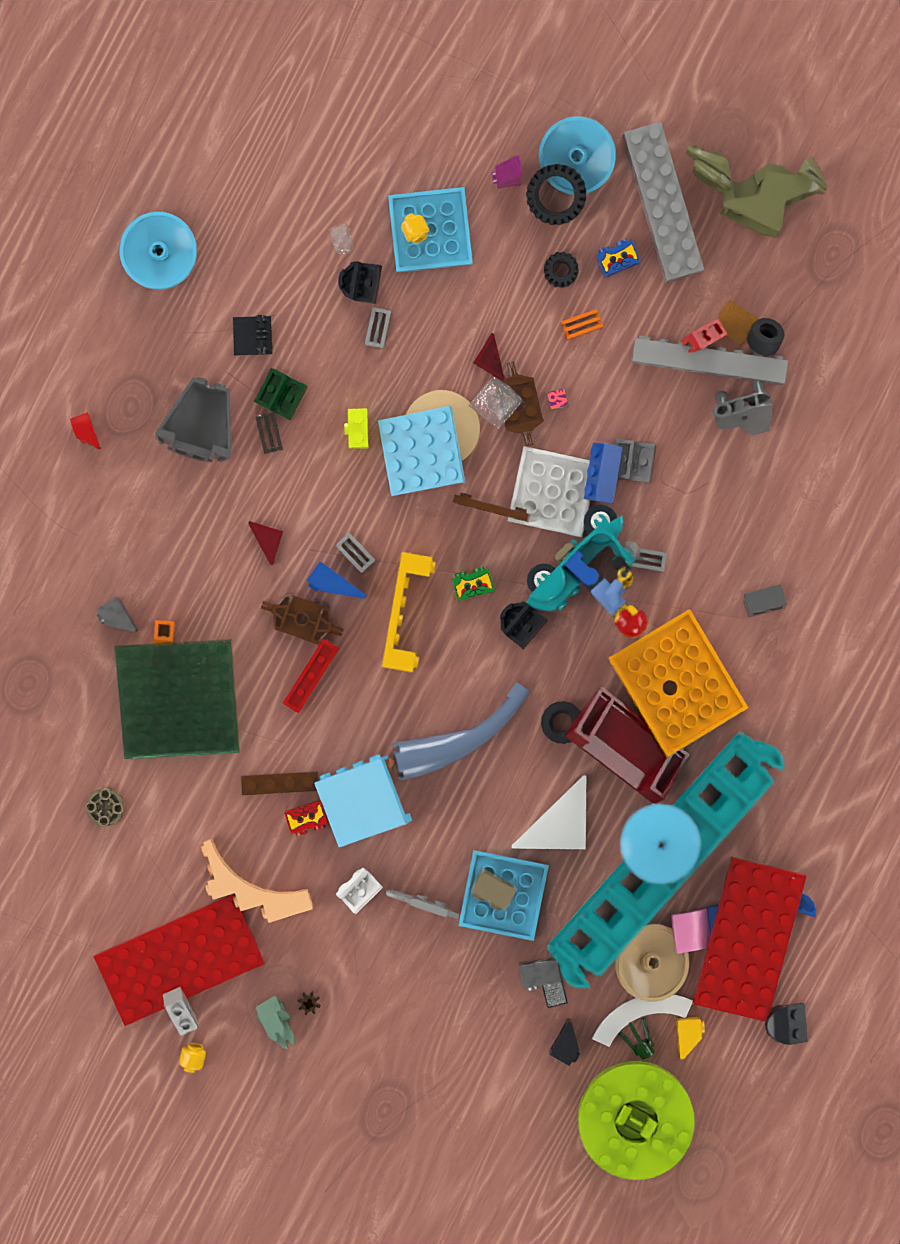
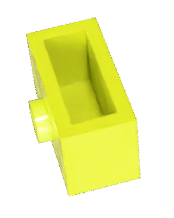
M367 408L348 409V423H345L344 427L345 435H348L349 449H369Z

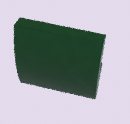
M271 368L254 402L291 421L308 386Z

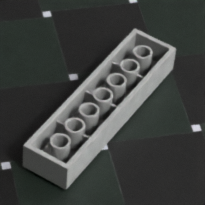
M658 122L624 132L622 136L665 284L702 273L704 267L662 123Z

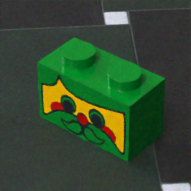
M484 566L473 569L474 573L466 575V571L454 574L455 578L452 579L457 600L461 601L495 591L489 569L485 570Z

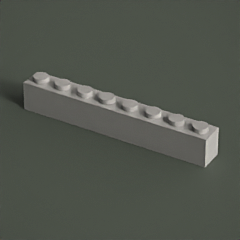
M639 336V339L635 338L631 358V363L750 381L762 380L764 383L777 385L785 383L788 360H783L782 356L772 355V358H768L758 353L747 355L743 350L727 352L726 348L715 347V350L705 347L689 353L692 346H688V344L683 345L681 341H677V344H672L667 339L652 341L650 340L651 337Z

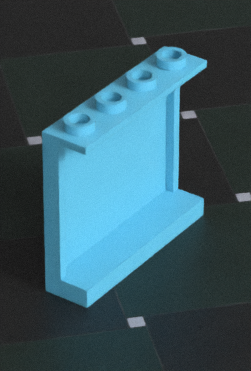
M380 754L369 758L370 762L365 764L363 760L352 764L353 768L347 769V766L336 770L337 774L332 776L330 772L319 776L320 780L314 783L339 847L412 821L410 813H404L384 761L388 758V755L381 757Z

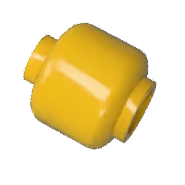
M412 213L404 218L405 221L402 223L401 229L409 242L417 244L428 237L429 228L422 215Z
M188 1043V1045L182 1048L179 1064L184 1068V1071L194 1073L196 1070L203 1068L206 1051L203 1049V1046L198 1043Z

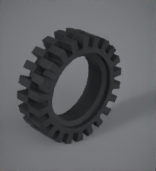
M553 164L545 166L538 170L530 179L526 192L527 205H529L531 213L533 212L535 217L543 223H548L549 225L568 223L576 218L585 206L587 198L585 182L575 169L567 165ZM555 176L568 180L574 190L572 205L567 210L558 213L545 209L539 199V189L546 179Z

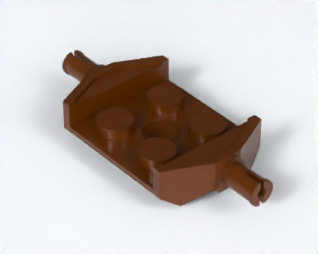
M513 361L511 365L510 362L506 363L509 372L508 378L496 386L506 430L521 433L524 437L525 447H527L529 444L530 446L534 445L530 434L531 431L544 420L534 378L518 375L515 362ZM518 399L525 402V408L522 410H517L514 406L515 401Z
M288 593L277 605L265 601L262 603L261 609L273 613L275 630L315 644H318L327 633L331 632L339 636L343 634L337 632V630L343 632L344 629L331 624L330 608ZM298 614H306L308 619L305 624L297 622Z

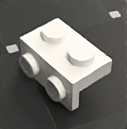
M362 868L357 870L347 883L340 886L336 895L343 900L353 913L357 914L383 886L368 870Z

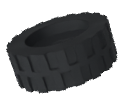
M565 701L555 702L545 709L541 717L542 730L546 737L555 743H570L572 741L565 737L567 731H557L553 726V719L557 714L565 713L570 716L573 723L580 714V710L573 704Z

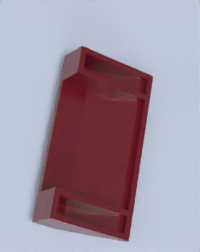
M602 686L599 687L576 717L565 735L566 738L653 804L665 800L690 756L684 749H681L666 757L645 720Z

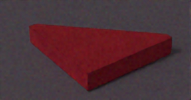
M491 333L473 364L503 382L505 378L495 335Z
M249 521L248 524L269 564L273 565L283 531Z

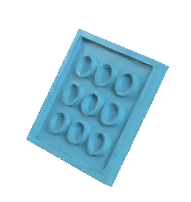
M464 187L388 195L396 273L473 265ZM412 213L422 215L429 228L428 237L417 244L409 242L401 229V225L405 221L404 218Z
M452 406L378 420L391 496L465 482Z
M473 850L458 926L534 941L549 865ZM481 868L516 886L517 891L506 911L503 909L498 911L490 906L489 901L484 899L482 902L473 897L471 886Z

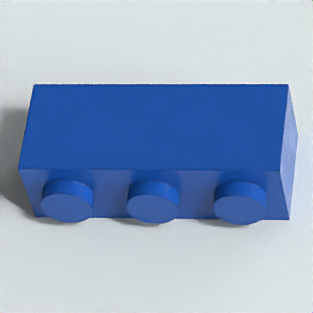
M593 442L587 470V481L584 488L585 500L613 504L622 453L621 446Z

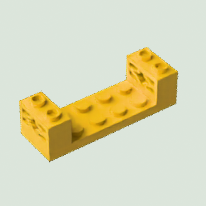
M402 552L382 667L413 672V668L417 669L419 657H416V652L394 649V645L398 646L400 634H396L397 627H401L403 620L400 610L401 607L405 608L407 596H403L404 588L408 589L410 577H406L408 573L430 577V573L434 574L436 562H432L433 557Z

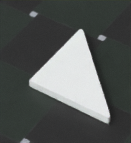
M583 775L567 790L555 804L512 844V848L586 849L587 776Z

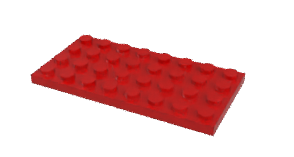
M731 856L694 994L693 1005L766 1022L770 1014L807 877L806 874Z
M234 893L93 956L124 1026L165 1009L163 994L178 987H181L186 998H190L265 964L243 912L240 910V907L236 908L233 899Z

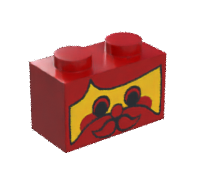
M321 800L284 812L290 833H296V836L306 834L307 829L313 827L314 830L325 828V824L329 822Z

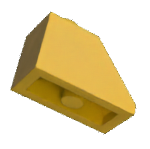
M699 1016L676 1018L678 1056L680 1059H685L702 1039V1033H705L704 1021H701Z

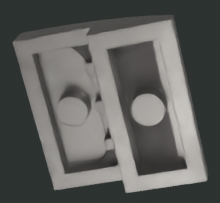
M616 439L615 445L622 447L617 478L651 483L656 444Z

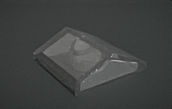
M491 377L468 406L499 429L520 405L522 399L509 385Z

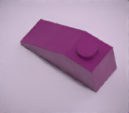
M519 155L495 166V172H492L493 184L497 183L498 189L519 186L521 184L522 169Z

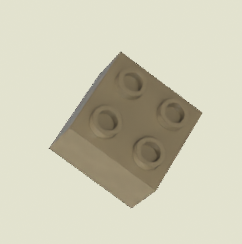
M481 868L471 886L473 897L482 902L484 899L489 901L490 906L498 911L501 909L506 911L517 891L515 885L484 868Z

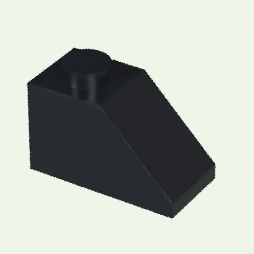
M567 1018L549 1050V1055L570 1066L572 1062L575 1063L580 1053L578 1052L579 1047L572 1022Z

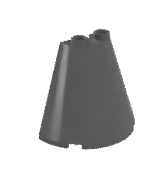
M192 378L157 429L155 434L156 440L161 445L167 444L168 450L187 458L205 462H212L213 459H218L219 462L227 461L231 456L230 389L220 383H215L214 386L209 385L204 378Z

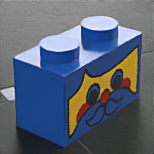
M627 239L617 242V246L611 249L607 246L598 250L599 254L595 258L604 278L640 264L641 260L633 240L627 241Z

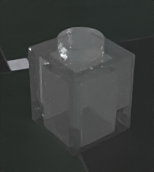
M348 224L329 228L335 253H340V255L350 253L354 246Z

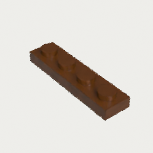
M318 771L241 776L242 795L317 791L314 783L318 781Z

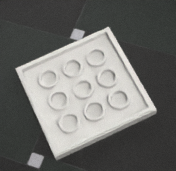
M523 446L510 509L515 510L516 507L527 509L526 513L531 516L529 523L509 517L507 521L582 537L584 516L590 504V500L584 499V488L586 486L590 460Z

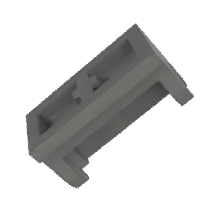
M781 584L744 594L748 618L784 609L787 606Z

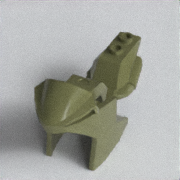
M697 145L688 146L686 154L695 160L692 171L694 175L710 188L722 193L725 209L720 214L769 237H778V233L782 229L784 208L813 195L825 194L827 190L822 171L813 157L805 159L796 174H792L783 166L768 164L754 172L746 180L732 182L728 160L721 157L722 154L711 151V153L705 152L702 147Z

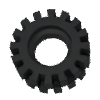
M563 251L562 253L556 252L550 255L544 265L545 279L556 288L570 286L577 278L579 272L575 257L573 258L570 253L566 254ZM557 263H565L568 266L569 272L566 276L558 277L554 273V266Z

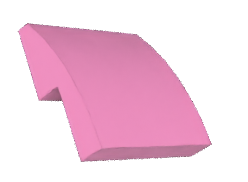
M706 908L671 915L675 952L677 954L707 948L710 928Z

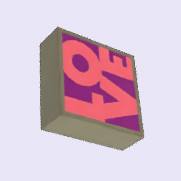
M565 387L546 392L550 411L569 407Z

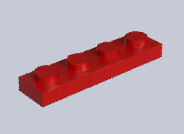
M323 638L283 701V704L299 713L340 648Z

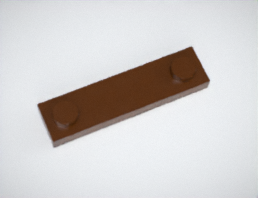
M460 493V496L454 495L453 502L455 504L529 523L531 515L526 513L527 509L516 507L513 510L471 499L472 495Z

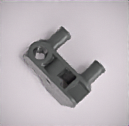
M762 380L754 381L752 383L754 394L728 401L727 392H717L715 394L717 406L713 409L717 427L727 430L739 426L752 436L769 431L773 408L769 393L765 392L764 382ZM744 401L748 402L749 404L745 406Z

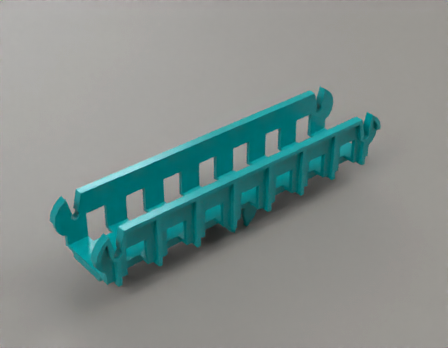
M739 731L731 738V741L717 757L705 767V770L691 786L679 796L680 798L673 806L686 812L697 822L695 826L700 837L698 858L686 875L676 881L662 884L644 880L636 891L632 893L621 884L622 880L631 871L625 860H623L613 873L603 881V884L587 902L577 910L578 912L560 932L552 938V941L547 945V949L558 961L562 976L568 984L577 988L590 987L585 979L586 975L579 965H583L585 969L601 976L774 783L765 767L761 766V761L784 772L783 757L777 748L761 741H753L750 737ZM735 755L748 765L737 778L724 768ZM709 783L722 793L711 807L698 797ZM605 899L618 909L608 922L595 912ZM579 928L592 938L583 950H580L569 940Z

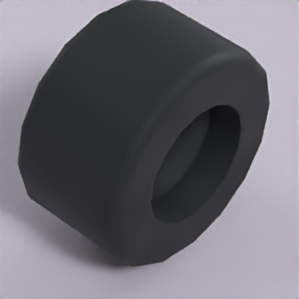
M770 318L758 319L752 324L748 333V345L758 354H775L784 340V329L778 322Z

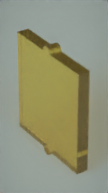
M732 301L728 302L723 312L719 313L720 316L718 318L727 332L726 336L739 345L743 343L752 324L758 319Z

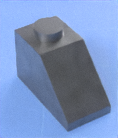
M115 597L97 608L99 613L96 615L102 624L105 623L106 626L131 632L139 630L119 597Z

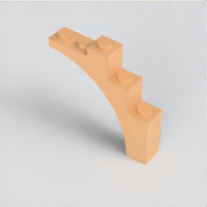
M213 839L203 842L204 846H201L204 857L208 856L210 863L207 865L210 876H214V878L207 881L206 890L208 896L212 895L213 900L235 893L236 896L233 899L236 908L240 907V910L243 911L263 905V908H261L264 919H268V923L313 909L314 906L308 889L294 892H278L250 884L238 876L225 863L218 853Z

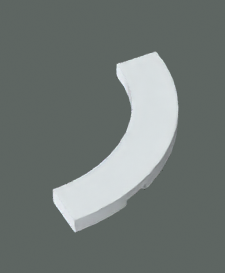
M672 995L667 999L655 1002L633 998L615 1008L598 1026L592 1039L610 1047L616 1035L629 1022L649 1014L668 1013L686 1018L693 1000L678 995Z

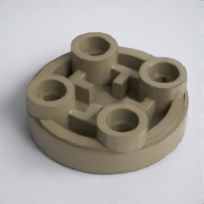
M101 788L89 796L85 809L93 823L101 827L114 825L122 818L125 811V803L122 796L116 790Z

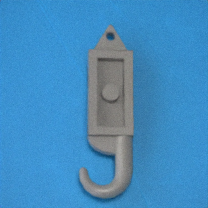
M395 890L386 891L387 896L410 903L411 906L443 917L459 918L460 914L449 910L443 902L435 900V903L427 901V897L419 894L415 897Z

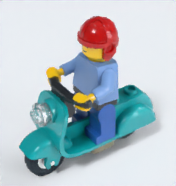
M596 505L591 507L584 516V527L589 535L579 545L575 540L568 542L555 555V559L559 564L556 568L550 564L543 563L536 565L530 570L527 576V585L531 595L526 603L541 611L551 612L558 609L561 611L568 604L567 600L571 596L575 597L582 588L580 586L583 584L612 617H615L614 624L620 633L629 638H636L647 629V616L643 610L638 611L633 605L627 606V602L622 595L626 591L625 587H629L633 583V573L630 568H632L636 556L641 555L639 552L641 548L633 541L631 543L627 541L625 543L626 546L623 548L617 540L624 527L623 515L617 518V514L609 506ZM606 546H610L616 554V557L612 559V564L615 570L619 571V578L615 579L612 584L601 574L599 575L595 569L587 566Z

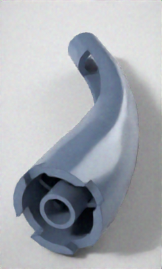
M516 682L506 695L508 698L503 705L488 719L472 729L394 742L393 747L398 749L393 751L396 770L402 772V775H398L399 781L432 773L464 758L481 747L513 717L530 691Z

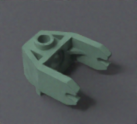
M273 996L256 1007L258 1013L256 1016L264 1026L269 1038L278 1042L285 1049H288L287 1041L295 1045V1036L287 1020L291 1019V1016L282 1001L277 996Z

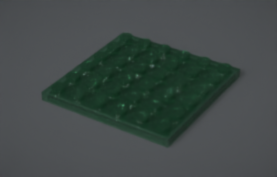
M232 639L115 646L124 759L240 752Z

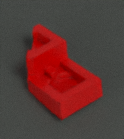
M88 412L71 418L70 422L76 438L81 443L94 446L98 450L101 449Z

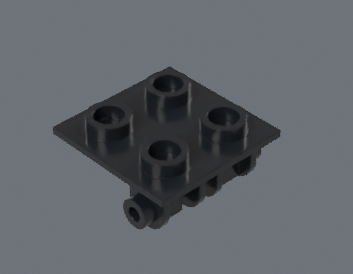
M271 316L233 317L234 356L272 354Z

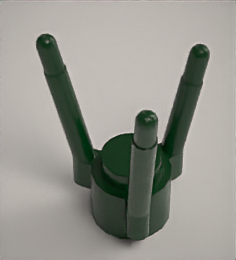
M642 1018L641 1021L647 1041L646 1039L641 1040L631 1022L628 1025L638 1041L636 1047L623 1032L620 1031L618 1034L631 1047L635 1055H639L644 1060L652 1056L655 1051L652 1048L654 1043L651 1040L645 1018Z

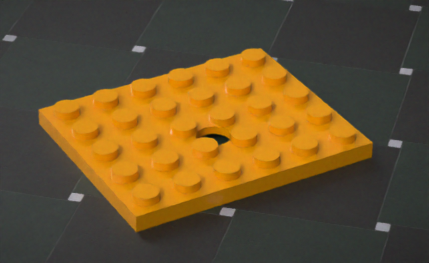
M690 609L608 657V660L666 757L671 756L748 708ZM668 680L673 681L677 686L675 694L671 696L666 695L663 691V684Z

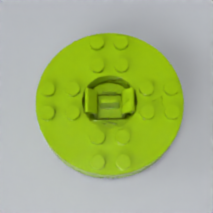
M625 1061L606 1068L589 1083L588 1089L586 1088V1092L582 1095L579 1104L578 1128L587 1153L603 1170L620 1178L643 1180L667 1172L685 1155L694 1133V1111L685 1088L669 1071L650 1062Z

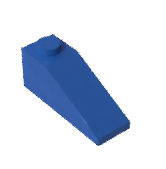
M322 562L318 563L307 579L310 582L308 586L316 592L321 590L322 592L358 598L367 597L365 593Z

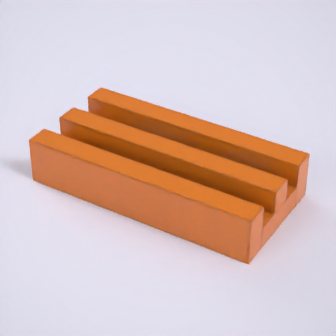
M598 309L561 321L567 340L604 327ZM595 315V318L569 327L566 326V324ZM596 321L598 323V325L569 335L568 331L594 323Z

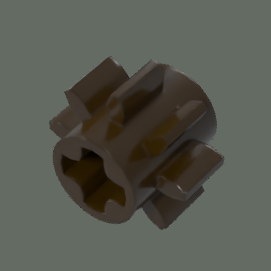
M313 991L308 995L303 992L304 998H298L297 1000L299 1003H302L298 1010L303 1009L305 1015L311 1011L315 1014V1007H321V1004L317 1003L320 996L315 997ZM308 999L312 1000V1004L310 1007H307L306 1002L308 1001Z

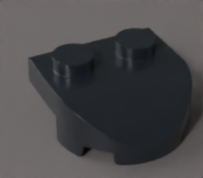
M354 261L346 269H342L338 278V286L344 296L356 302L376 304L382 266Z
M525 602L511 603L504 608L500 615V628L508 638L524 650L548 620Z
M804 1003L780 1004L772 1008L773 1011L766 1019L765 1029L775 1042L786 1045L808 1042Z

